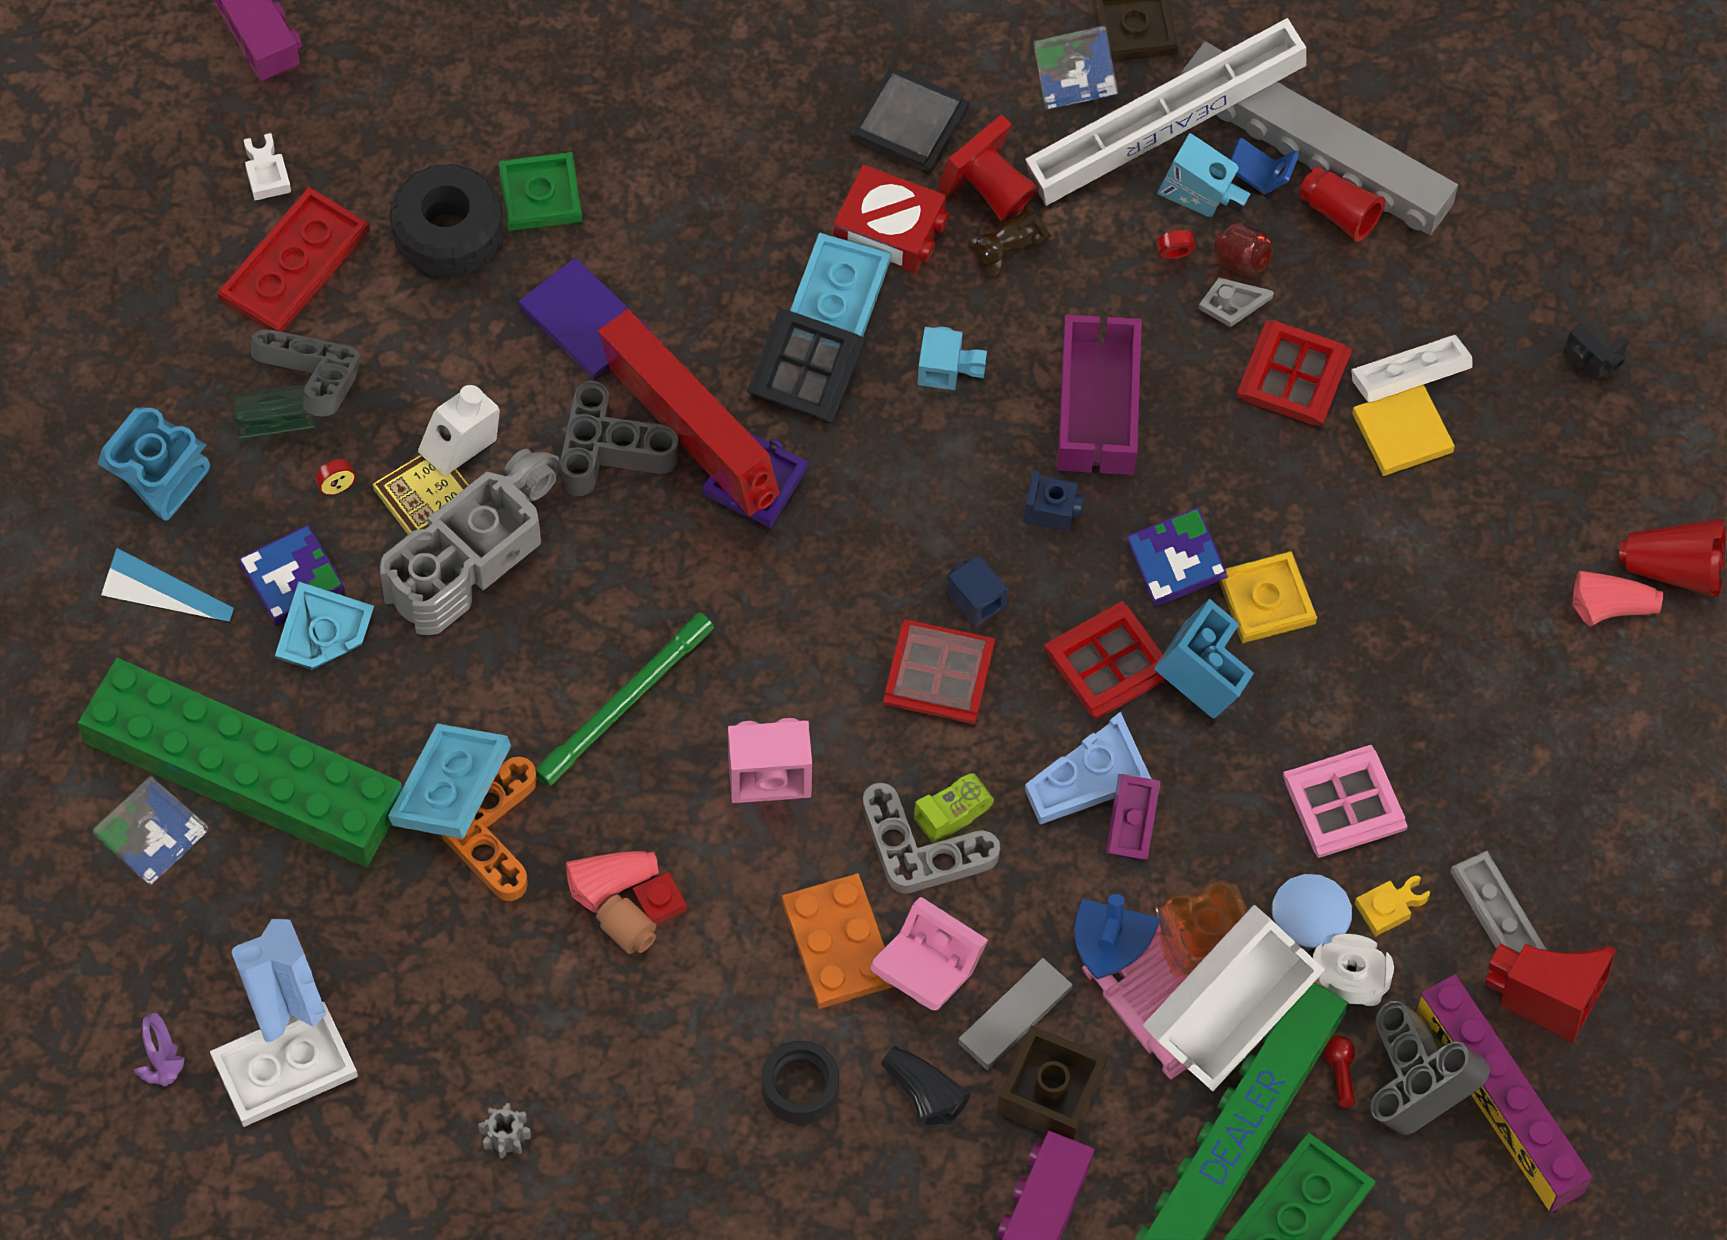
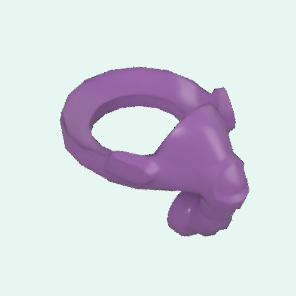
M150 1013L143 1018L141 1027L142 1038L147 1055L157 1071H152L151 1064L135 1068L134 1072L149 1084L155 1083L168 1086V1084L174 1082L177 1074L182 1070L185 1057L176 1056L178 1046L172 1043L163 1019L157 1013ZM150 1026L157 1036L159 1051L155 1049L152 1043Z

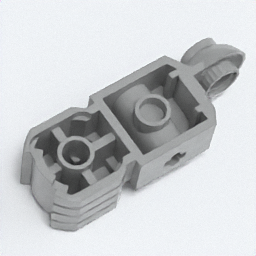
M529 449L520 450L506 464L504 469L506 476L486 471L428 518L429 527L412 531L383 554L380 563V576L385 604L394 603L401 616L415 623L416 634L420 635L439 634L468 611L472 603V585L476 584L481 590H485L541 544L537 510L530 502L543 497L552 488L560 467L559 457L547 452L532 453Z

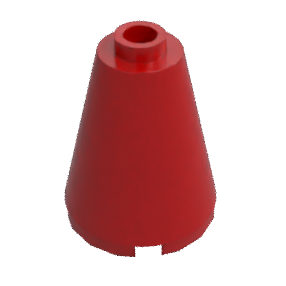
M1714 519L1631 532L1628 535V540L1620 541L1619 563L1626 564L1627 572L1710 597H1720L1723 578H1719V574H1722V569L1725 567L1726 521L1724 519Z

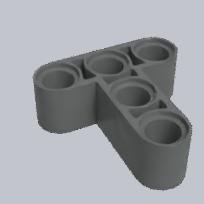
M587 381L577 387L574 393L560 460L562 486L565 491L574 496L589 494L596 485L600 465L657 474H666L677 466L679 462L678 436L671 427L610 417L609 392L602 383ZM589 403L599 404V406L593 408L586 407L585 405ZM582 436L592 437V439L588 441L578 440V438ZM621 441H626V442L631 443V444L628 445V446H622V447L616 445L617 443H619V442H621ZM658 447H665L669 449L665 452L654 451V449ZM582 469L586 471L585 473L577 475L571 473L573 470Z
M1390 1001L1380 1008L1376 1017V1026L1398 1078L1381 1088L1374 1095L1371 1101V1113L1376 1120L1401 1135H1409L1481 1088L1489 1077L1490 1067L1485 1058L1460 1042H1451L1439 1049L1425 1018L1402 1002Z

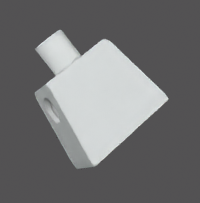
M473 385L464 386L460 393L443 403L433 412L418 453L444 476L448 475L496 441L500 409L478 387Z

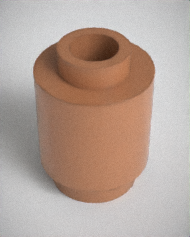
M618 894L612 896L602 905L596 915V919L601 922L600 928L628 954L636 951L639 953L644 952L656 939L654 934L656 923L629 898L623 899Z

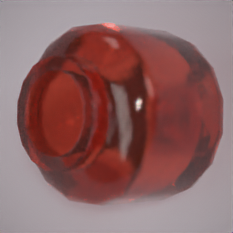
M1241 222L1234 223L1226 230H1222L1215 241V250L1217 251V260L1220 266L1246 277L1263 272L1272 259L1273 247L1270 244L1267 233Z

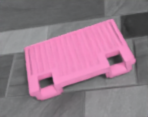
M1167 909L1157 916L1160 917V922L1148 949L1134 963L1119 971L1124 979L1118 982L1113 975H1109L1096 981L1103 989V997L1149 1054L1153 1052L1163 1064V1072L1172 1080L1188 1068L1165 1049L1142 1025L1207 955L1172 912ZM1084 965L1082 967L1083 972L1087 975V977L1090 980L1092 978L1095 979V977Z

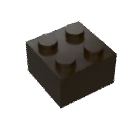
M1031 1025L999 1095L997 1114L1047 1135L1049 1130L1075 1141L1104 1077L1108 1057Z

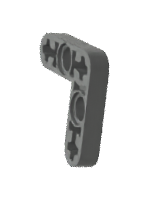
M259 330L252 335L251 356L256 361L313 373L304 388L303 408L306 412L315 416H329L338 410L358 375L360 353L357 349L343 344L276 330Z

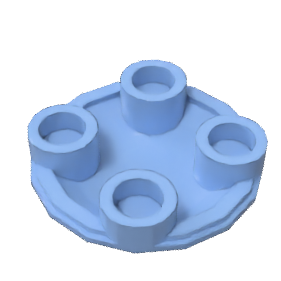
M1303 874L1289 879L1278 889L1271 906L1274 922L1306 952L1312 951L1321 943L1322 947L1325 944L1331 943L1333 936L1346 934L1352 921V905L1346 892L1335 881L1322 875Z

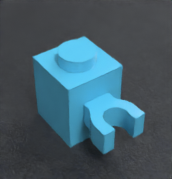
M942 326L936 328L925 327L917 385L955 390L958 372L972 377L984 378L987 351L961 350L963 332L954 331L951 328Z

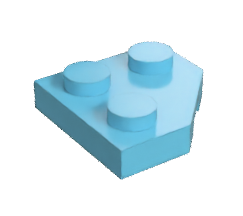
M298 582L274 658L313 670L361 646L374 606Z

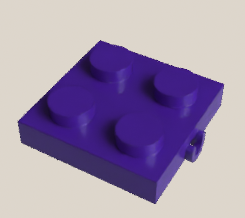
M751 434L770 455L780 492L773 503L765 509H759L749 517L711 475L703 486V495L728 507L730 510L738 512L740 515H745L771 528L806 473L808 461L784 450L782 444L775 439H770L767 442Z

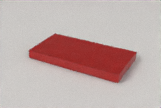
M308 187L217 292L218 299L265 329L283 332L370 231L369 223L311 187Z

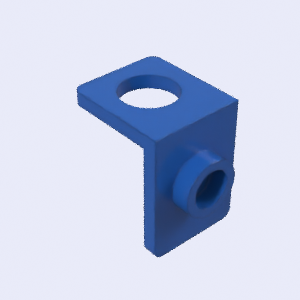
M1241 138L1236 141L1230 160L1239 167L1236 176L1265 195L1289 181L1299 153L1294 150L1275 161ZM1286 165L1284 171H1283L1282 174L1278 177L1280 171H1281L1282 168Z

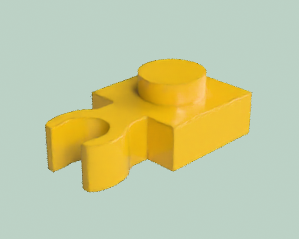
M1420 876L1409 878L1404 886L1396 890L1390 880L1356 898L1354 904L1375 937L1409 920L1411 916L1409 906L1419 907L1428 901L1430 891L1422 895H1415L1411 892V888L1419 885Z

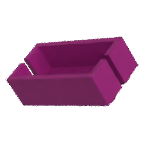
M1065 314L1062 341L1057 471L1092 473V466H1100L1099 473L1134 475L1138 448L1142 319L1107 317L1104 343L1097 342L1100 316Z

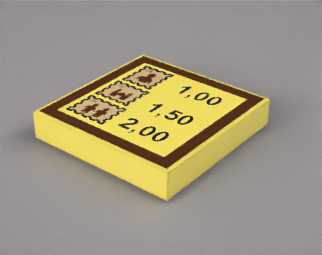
M422 455L373 484L376 494L408 535L414 530L429 527L428 518L469 486L457 469L444 476Z

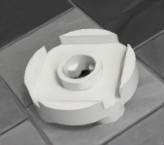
M1356 934L1333 936L1331 943L1325 944L1323 947L1321 943L1316 947L1313 954V959L1325 969L1315 981L1316 984L1346 1000L1349 1004H1364L1366 1006L1378 1005L1381 1002L1382 996L1389 990L1394 973V963L1388 952H1386L1385 957L1381 951L1377 950L1378 943L1370 938ZM1348 966L1356 967V972L1348 971Z

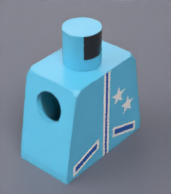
M1191 133L1187 136L1157 192L1158 195L1207 217L1213 216L1220 203L1240 213L1251 193L1231 183L1239 169L1238 165Z

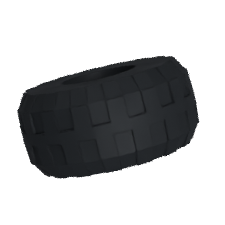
M448 164L429 166L424 170L417 171L409 176L397 189L390 208L391 232L397 250L406 259L407 263L430 275L450 277L472 272L484 263L486 264L493 257L494 252L499 248L502 241L504 217L499 194H497L494 185L488 179L471 168ZM445 213L457 214L465 218L459 224L451 227H439L430 223L433 218Z

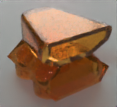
M1221 880L1213 881L1203 891L1194 894L1175 893L1165 903L1155 906L1161 927L1159 944L1173 976H1189L1248 912L1237 884Z

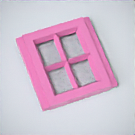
M1372 744L1283 772L1285 785L1314 853H1316L1318 858L1405 831L1408 828L1405 816Z

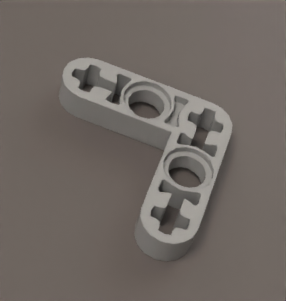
M875 783L865 790L862 803L863 813L888 883L895 891L903 894L913 893L988 871L998 863L1000 855L999 840L991 832L984 830L917 848L896 790L885 783ZM881 796L883 802H887L888 818L883 821L880 807L874 805L875 797ZM888 830H898L903 834L904 841L898 846H888L883 842L882 835ZM977 844H982L984 849H989L988 857L982 858L980 853H974ZM961 848L964 849V856L967 855V864H962V854L959 850ZM938 854H949L955 860V865L949 870H939L932 863L933 858ZM903 855L906 869L913 871L912 879L905 880L903 875H898L900 867L898 858Z

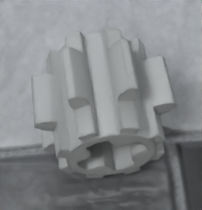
M506 1103L503 1109L500 1110L489 1108V1119L479 1123V1132L486 1135L483 1140L484 1149H491L492 1151L496 1149L499 1151V1156L502 1159L508 1152L513 1151L514 1154H521L520 1142L524 1143L525 1139L531 1138L530 1129L523 1126L527 1121L526 1113L524 1111L520 1113L516 1111L514 1113L511 1111L510 1103ZM501 1127L506 1131L512 1129V1133L507 1135L504 1131L498 1132V1129Z

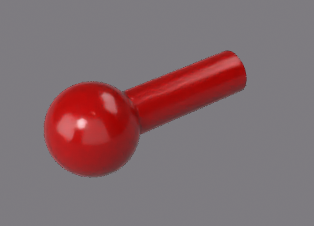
M1333 1036L1322 1053L1326 1063L1333 1067L1339 1105L1347 1108L1355 1104L1349 1067L1355 1057V1047L1348 1038Z

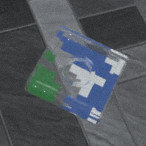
M1106 26L1034 41L1046 110L1118 94Z
M152 776L93 829L94 836L149 885L153 884L208 832L207 825Z

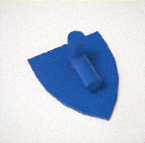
M1120 894L1110 895L1108 905L1082 899L1077 912L1074 934L1076 948L1083 964L1096 980L1118 973L1128 967L1148 949L1156 934L1160 917L1124 909V897Z

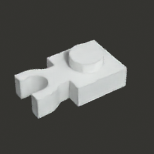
M271 133L264 135L266 145L261 149L252 146L251 138L243 139L247 156L251 159V161L245 162L254 200L291 192L282 153L274 155L275 148Z

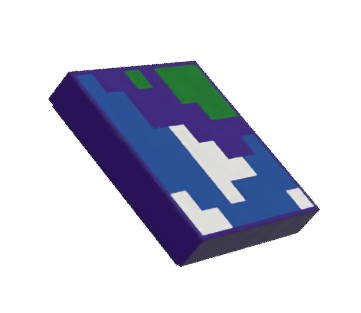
M1199 507L1126 536L1156 607L1228 578Z
M309 525L238 558L242 570L275 625L287 619L298 582L336 594L345 591L343 582Z

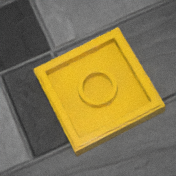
M1424 384L1353 408L1352 414L1383 476L1442 457L1454 451L1455 445Z
M1292 551L1225 569L1228 578L1219 581L1232 618L1239 623L1237 632L1242 644L1316 624L1317 616Z

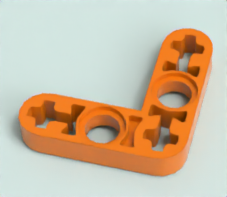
M520 756L512 757L501 765L487 792L498 796L500 800L497 806L487 810L480 807L463 839L441 835L443 840L498 898L505 901H514L524 895L528 887L527 874L523 865L492 834L488 827L527 797L536 787L537 777L534 764L529 759ZM515 771L520 775L526 772V781L522 783L517 779L511 783V773ZM507 785L509 794L508 796H506L505 791L503 790ZM479 845H489L494 849L493 857L487 861H477L472 856V851ZM500 863L502 871L509 878L517 875V885L513 887L507 883L502 886V876L496 869Z

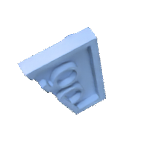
M1119 712L1110 719L1108 725L1096 734L1093 732L1085 738L1082 744L1066 757H1060L1025 784V792L1039 824H1043L1114 799L1118 774L1151 779L1124 718L1121 712Z

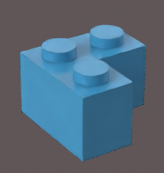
M1209 599L1185 621L1154 667V670L1210 717L1215 719L1240 696L1254 672L1224 648L1239 626V623Z

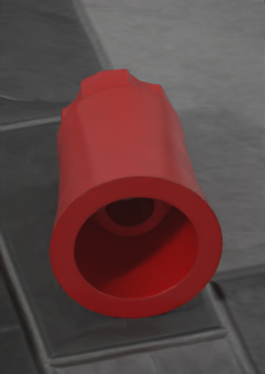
M1319 166L1315 167L1305 177L1300 187L1299 197L1308 202L1311 208L1338 225L1355 242H1360L1369 235L1379 221L1385 207V197L1367 191L1333 172L1325 171Z

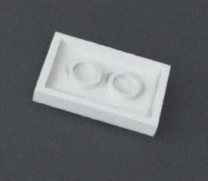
M322 1002L326 1015L314 1027L290 1016L283 1035L272 1042H266L261 1030H257L210 1051L214 1064L243 1127L358 1077L357 1070L325 1002Z

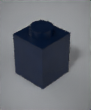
M979 555L970 562L962 561L950 571L947 594L976 627L1006 607L1008 588Z

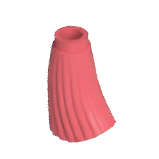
M1580 570L1574 583L1572 605L1585 624L1592 627L1602 620L1616 616L1659 614L1662 607L1663 591H1658L1653 587L1636 581Z
M646 851L618 852L566 862V874L572 898L595 913H598L602 905L612 896L649 880L652 876L659 875L654 851L648 853Z

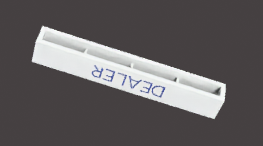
M1286 18L1026 158L1028 177L1039 186L1037 192L1047 206L1305 67L1306 46L1289 19Z

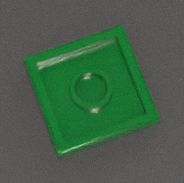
M572 152L498 161L508 231L582 222Z

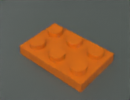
M859 873L782 895V905L818 1009L895 987L885 982L870 969L873 959L885 946Z

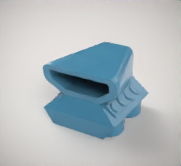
M144 407L133 410L102 448L98 460L99 466L126 481L148 507L164 521L169 520L210 468L208 458L200 454L207 444L195 438L194 433L189 428L175 426L166 421L162 413L157 409Z

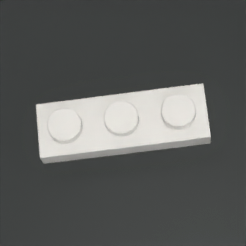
M1452 335L1352 369V381L1367 402L1370 403L1472 368V355L1458 337Z

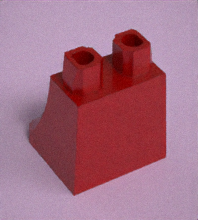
M1500 943L1489 963L1488 969L1490 971L1484 985L1503 994L1501 1006L1574 1043L1608 980L1617 950L1607 945L1581 952H1556L1525 944L1519 953Z

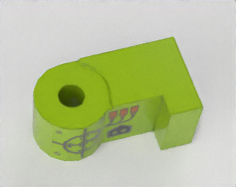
M968 774L932 797L928 794L916 801L914 820L934 844L948 838L985 813L993 804L994 798L976 774Z

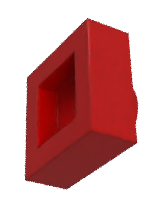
M669 871L632 888L633 896L640 909L656 925L687 911V904Z

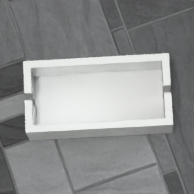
M1253 905L1142 1026L1207 1087L1214 1091L1318 979L1325 969L1256 905Z

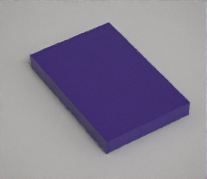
M575 257L520 299L518 303L519 308L595 381L610 369L598 330L629 308Z

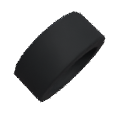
M793 1041L779 1046L769 1055L763 1066L762 1095L766 1106L776 1117L789 1123L808 1124L820 1120L832 1110L838 1098L840 1072L833 1056L824 1047L810 1041ZM797 1061L808 1062L817 1066L822 1071L825 1079V1087L821 1095L816 1100L807 1103H793L784 1099L778 1092L776 1079L778 1073L785 1065Z

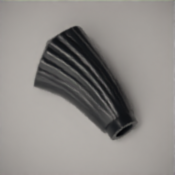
M894 1046L882 1060L881 1066L886 1069V1072L911 1101L919 1126L931 1128L951 1124L966 1107L971 1094L924 1059Z

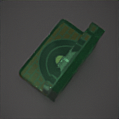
M306 384L234 395L233 408L239 438L314 428V415L309 414L303 408Z

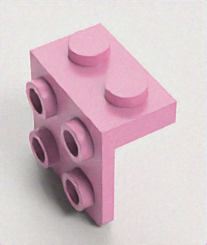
M920 897L913 903L901 932L873 959L870 969L885 982L900 989L919 1004L931 1010H938L972 975L988 939Z

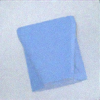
M271 919L261 937L237 945L232 949V955L266 1042H272L283 1035L290 1015L312 1027L326 1015L310 967L291 920Z

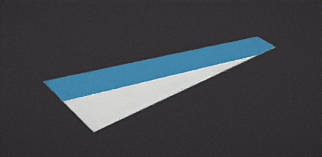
M116 548L101 594L102 596L230 622L234 610L233 607Z

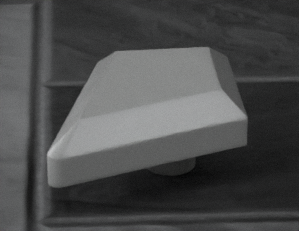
M1218 278L1200 302L1198 309L1231 327L1273 298L1274 292Z

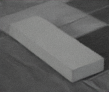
M1488 851L1452 866L1450 871L1496 950L1500 943L1519 953L1525 944L1547 950Z
M1042 958L959 1038L958 1044L988 1071L1029 1031L1031 1025L1035 1026L1072 990L1073 984Z

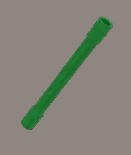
M697 612L674 634L672 640L563 745L553 750L535 768L537 779L545 786L551 787L596 739L686 653L691 652L714 630L712 622L704 614Z

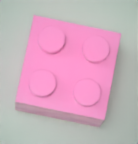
M784 718L776 723L759 724L755 721H743L736 726H728V763L732 803L811 798L812 756L808 721Z

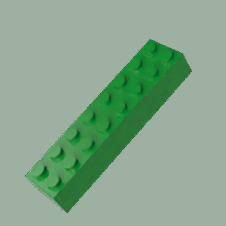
M116 658L78 721L85 744L366 868L391 826L388 815L402 790L401 782L119 658Z

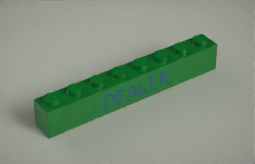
M1313 983L1260 1040L1264 1045L1257 1056L1250 1053L1240 1068L1239 1075L1243 1076L1238 1087L1236 1090L1229 1087L1220 1100L1217 1108L1222 1110L1215 1124L1208 1121L1200 1132L1196 1142L1201 1146L1194 1158L1187 1155L1179 1166L1175 1177L1180 1180L1173 1192L1166 1189L1159 1198L1154 1208V1211L1158 1213L1151 1227L1144 1224L1134 1240L1208 1239L1345 1016L1348 1005L1346 1000Z

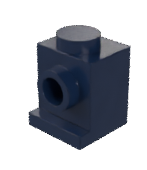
M1033 471L1026 501L1024 523L1069 531L1072 517L1080 518L1084 496L1077 494L1078 483L1040 476L1041 472Z

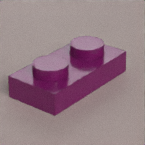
M1118 774L1105 853L1148 860L1161 781Z

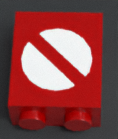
M863 164L834 221L833 237L890 252L891 265L916 274L922 261L928 262L935 247L933 238L936 232L942 233L948 222L950 212L945 210L946 195Z

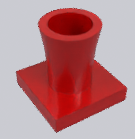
M1001 114L948 158L936 190L939 193L945 194L947 200L969 181L990 205L1001 223H1005L1019 213L1025 204L1030 202L1039 190V186L1021 174L1000 155L1012 126Z

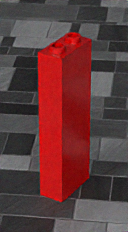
M629 309L598 330L611 373L661 425L671 427L676 432L678 443L711 475L750 517L759 509H765L770 506L780 492L769 453Z

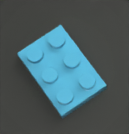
M819 233L790 311L863 337L889 267L891 253ZM794 328L792 333L793 336L812 341L814 334ZM823 337L819 341V343L835 348L840 347V343Z
M436 724L388 815L392 826L463 839L511 748L508 736Z

